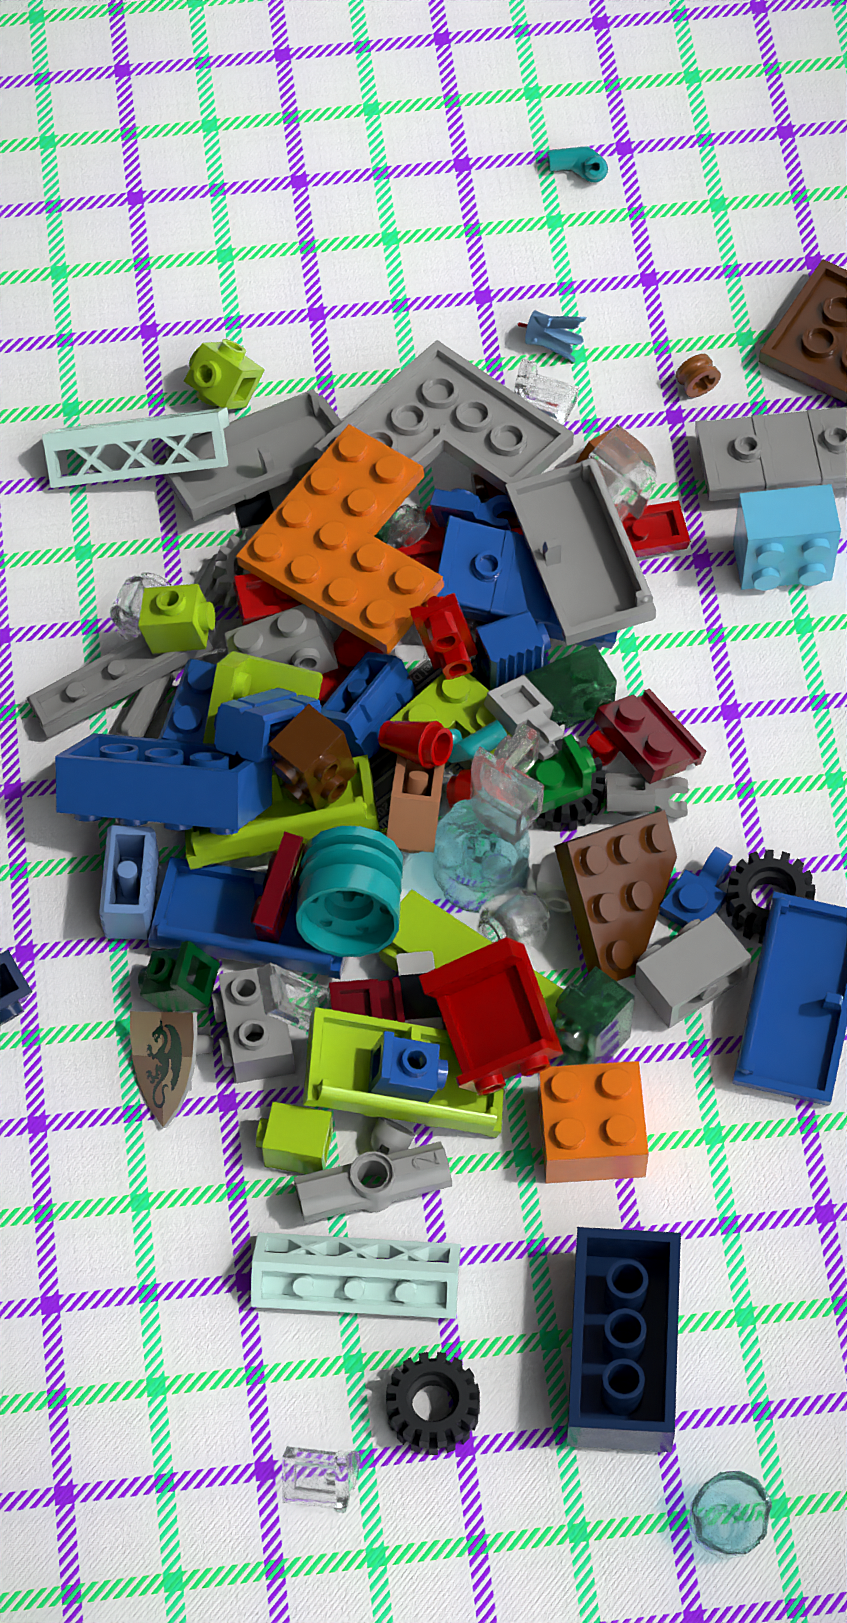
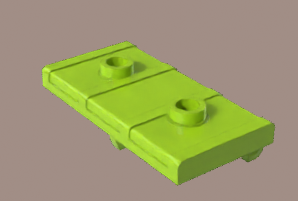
M368 755L353 757L357 773L348 781L343 795L334 803H327L321 810L316 811L305 802L301 806L292 802L281 790L280 785L283 782L272 768V805L256 816L255 820L248 822L240 828L237 833L217 835L211 833L209 827L193 826L191 829L185 830L186 856L190 870L243 857H254L262 855V853L278 850L284 831L303 837L302 843L307 844L311 838L321 831L338 826H362L372 830H379L372 770Z
M318 1007L313 1009L309 1023L303 1105L360 1113L370 1117L378 1116L435 1128L443 1127L467 1131L497 1138L501 1133L504 1088L487 1095H477V1092L458 1087L456 1077L461 1075L462 1071L447 1030ZM384 1031L394 1032V1037L440 1045L439 1059L448 1061L447 1080L442 1090L437 1089V1092L428 1103L368 1093L371 1049Z

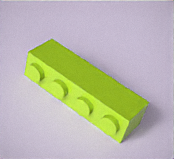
M411 889L401 901L400 925L396 937L390 945L377 953H379V957L388 967L398 972L396 958L398 954L432 951L436 969L493 942ZM534 970L555 1031H557L569 1016L571 994Z

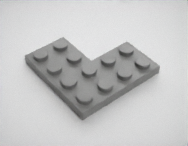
M436 340L314 445V456L318 460L347 425L350 424L422 465L423 469L445 451L505 493V484L544 472L573 445L574 433Z

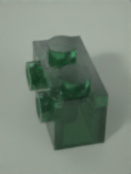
M595 644L524 675L554 706L550 720L557 723L559 727L564 724L565 730L593 718L598 707L615 701L617 680Z
M597 966L592 969L578 986L575 983L568 985L555 1004V1007H557V1020L554 1028H556V1034L564 1053L558 1057L565 1065L607 1063L631 1035L635 995Z

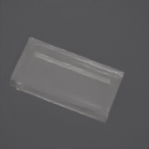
M272 963L257 969L266 1015L309 1033L310 1015L315 1007L330 1009L326 987Z

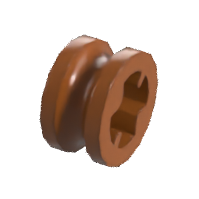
M698 354L683 362L677 369L675 377L681 385H684V392L689 397L695 398L712 390L718 384L721 373L713 366V361L707 354Z

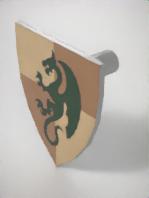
M130 1011L132 1059L137 1080L148 1107L162 1127L167 1128L181 1109L188 1091L192 1090L196 1055L210 1054L214 1049V1041L208 1034L197 1035V1012Z

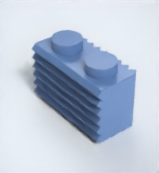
M112 825L107 828L99 910L104 936L107 938L148 940L152 920L154 919L153 911L155 910L154 902L156 901L155 893L157 892L155 885L157 884L156 876H158L157 868L159 867L158 859L160 858L156 833L151 827Z

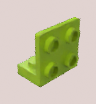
M232 651L218 662L216 666L203 743L214 744L216 730L214 720L221 703L231 700L237 701L239 698L275 688L295 692L297 696L305 695L319 699L322 674Z

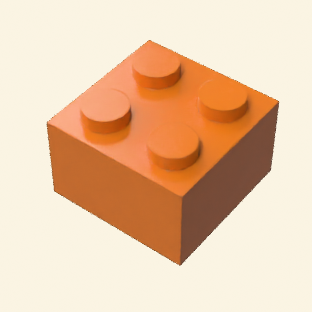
M639 1061L550 1066L548 1069L538 1073V1103L546 1184L646 1177L649 1152Z

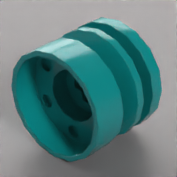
M338 826L321 831L311 838L301 855L300 889L298 890L296 908L297 930L304 940L321 952L339 957H362L377 953L390 945L399 931L400 894L402 892L403 855L395 842L379 831L362 826Z

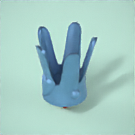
M534 310L528 324L519 322L518 326L527 328L525 335L526 344L544 346L575 362L574 356L571 355L573 347L570 344L580 345L584 342V339L581 335L564 329L578 328L580 323L584 322L587 317L549 316Z

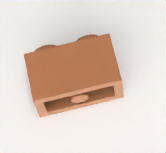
M397 755L387 837L395 842L399 850L406 853H419L422 851L434 853L445 764L442 766L435 765L428 769Z

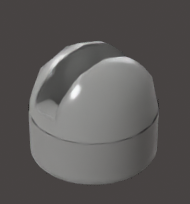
M379 1117L371 1134V1146L374 1151L379 1152L383 1145L389 1148L388 1154L408 1150L415 1135L404 1126L390 1119Z

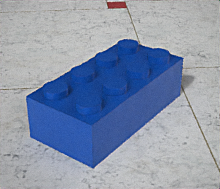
M93 733L55 756L57 813L74 814V819L78 821L92 822L108 817L118 818L119 823L125 826H140L147 824L149 821L164 823V828L169 830H188L193 826L209 827V831L213 834L230 835L237 833L240 828L248 822L255 820L256 816L272 805V758L257 763L241 758L239 754L232 755L216 749V745L211 743Z

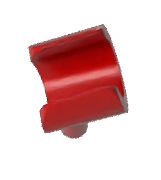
M602 730L593 732L587 739V744L593 750V759L599 756L602 766L609 765L620 751Z

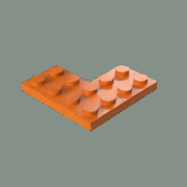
M348 424L236 555L238 565L379 650L389 654L414 624L409 609L415 606L428 607L427 600L432 596H437L444 587L443 576L374 537L424 478L423 466Z

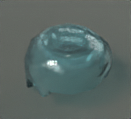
M742 1471L719 1472L703 1483L691 1502L689 1522L691 1533L695 1536V1541L704 1551L722 1559L745 1557L761 1544V1540H764L768 1534L769 1514L772 1508L771 1497L758 1479Z

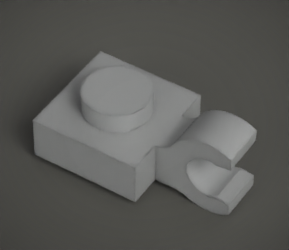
M524 675L487 692L484 706L513 737L525 732L531 750L542 761L558 754L559 750L553 742L563 738L564 733L557 723L550 720L554 706Z
M606 773L607 811H615L625 816H636L643 812H655V806H658L665 810L666 815L670 817H685L688 814L687 802H675L670 797L676 793H688V780L682 777H673L649 784L641 774Z

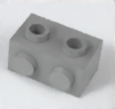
M304 604L225 632L229 653L235 651L320 672L321 674L338 669L332 638L320 614Z
M714 913L704 921L695 919L689 922L680 930L677 938L662 947L660 944H657L646 950L636 964L634 985L670 1029L748 978L752 956L717 913Z
M277 964L218 974L221 992L212 994L216 1023L226 1022L228 1037L219 1038L223 1065L224 1067L234 1066L236 1083L294 1074L293 1050Z

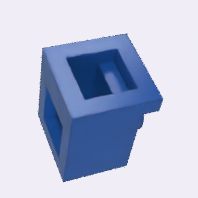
M384 1031L371 1049L368 1093L428 1103L437 1092V1089L442 1090L447 1080L448 1061L439 1059L440 1045L394 1037V1032Z

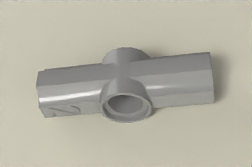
M440 1141L387 1155L376 1151L365 1152L359 1155L351 1164L294 1177V1184L304 1222L307 1223L359 1209L367 1212H380L387 1209L393 1201L452 1187V1178L446 1152ZM368 1176H379L386 1181L382 1186L371 1189L361 1184V1181Z

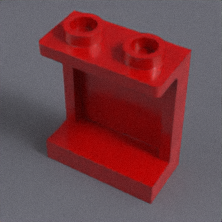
M505 937L419 976L425 995L436 998L462 1071V1074L456 1077L459 1088L477 1092V1095H487L506 1086L505 1079L521 1073L522 1076H530L548 1069L551 1066L549 1060L564 1054L523 943Z

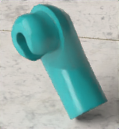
M588 146L547 151L549 171L571 169L586 181L595 183L602 181L608 173V165L605 159Z
M498 720L464 739L459 730L450 729L453 736V748L447 761L456 763L479 758L509 741L508 735Z

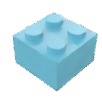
M832 484L739 493L733 547L741 590L756 588L757 590L766 591L784 585L802 584L814 586L824 581H832L841 534Z

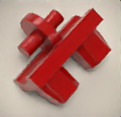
M455 593L445 597H430L427 600L428 607L415 606L410 608L413 622L434 670L442 667L446 680L471 673L473 667L469 657L479 653Z

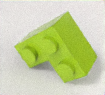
M443 673L393 716L390 721H438L444 728L459 730L464 739L497 719L484 706L489 690L468 673L446 680ZM503 726L509 741L479 758L470 759V761L478 768L503 765L522 748L523 732L513 737Z

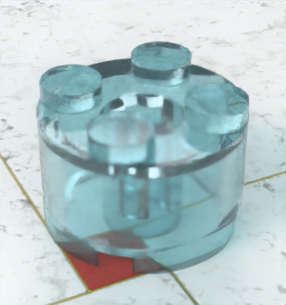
M461 800L454 804L451 811L439 822L433 853V874L436 883L444 892V897L452 905L468 912L488 913L495 911L497 906L503 905L508 901L512 903L522 894L529 877L530 837L525 819L520 814L495 802Z

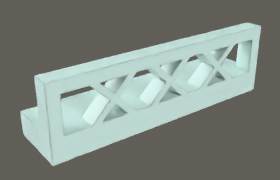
M227 407L50 430L42 434L50 487H64L226 467L229 464L223 429L230 425ZM212 431L215 451L214 458L199 459L185 448L195 433ZM186 435L180 443L171 437ZM161 438L175 449L165 464L156 465L141 453L151 439ZM142 440L136 449L128 443ZM116 443L131 456L121 469L112 470L97 458L107 444ZM98 446L93 454L83 447ZM73 449L87 460L78 474L61 476L57 451ZM179 454H181L187 460H189L174 462L176 458L179 456ZM136 459L144 465L130 468ZM92 465L101 471L87 473Z
M258 1232L252 1258L251 1307L456 1319L461 1244ZM267 1251H273V1252H288V1253H271V1252H267ZM427 1261H445V1262H449V1263H444V1262H427Z

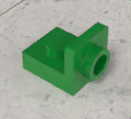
M570 734L562 738V750L558 751V754L544 761L538 759L518 767V778L538 815L591 794L592 774L596 772V767L586 746L580 748L574 736Z

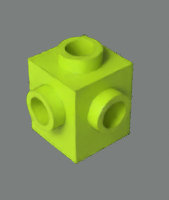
M223 339L222 342L202 343L194 351L189 360L190 369L183 382L197 391V398L208 405L221 408L227 407V409L246 408L265 369L245 356L247 351L244 347L234 341Z

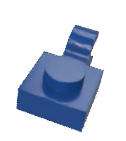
M456 488L451 491L435 489L430 502V507L439 527L446 528L449 516L461 518V520L511 531L507 519L497 518V515L503 511L515 513L507 495H497L489 501L481 503L479 496L464 489Z
M716 846L707 858L699 876L685 870L660 905L659 914L682 928L695 919L704 921L714 913L718 914L727 897V893L718 887L732 869L729 863L733 856Z

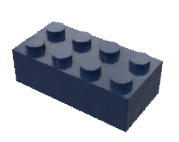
M577 1227L567 1446L672 1452L676 1418L681 1233Z

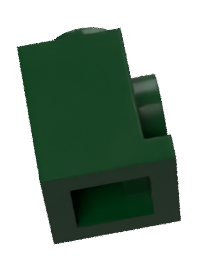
M190 941L182 942L180 948L152 951L148 965L143 967L138 975V984L141 989L140 996L163 1012L206 1008L210 1003L220 963ZM195 975L193 985L186 981L187 976Z

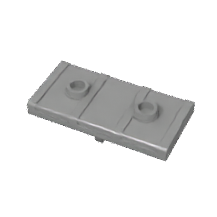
M312 389L229 422L230 425L223 429L228 466L163 474V476L192 520L197 521L230 505L256 497L260 493L292 480L303 478L317 462L314 456V445L342 421L322 395L319 396ZM212 431L192 437L185 448L199 459L214 458L215 451ZM171 446L165 448L166 458L159 460V464H165L175 449ZM179 454V456L176 458L174 462L189 460H187L184 456Z
M847 407L695 421V435L709 501L739 498V493L827 484H832L833 489L847 487Z
M587 459L573 465L505 484V493L513 507L523 532L525 543L531 552L542 580L543 588L562 630V636L566 645L579 643L652 621L656 618L653 596L595 459Z

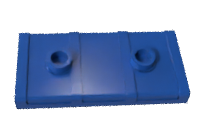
M449 516L437 573L443 576L444 587L437 597H445L455 593L464 617L485 623H492L529 610L536 624L540 622L544 624L549 638L564 641L562 630L550 600L545 593L531 552L525 543L524 535ZM618 631L575 644L601 650L602 647L612 649L616 642Z
M170 857L148 938L149 947L158 949L180 948L182 942L190 941L212 958H224L265 966L277 964L278 969L283 968L324 975L334 979H341L346 958L319 951L307 943L297 930L296 908L300 882L279 943H268L258 940L255 930L256 925L251 923L253 907L258 896L263 895L268 880L266 873L216 864L190 870L187 859Z
M773 892L732 1084L829 1106L832 1101L847 1028V908Z

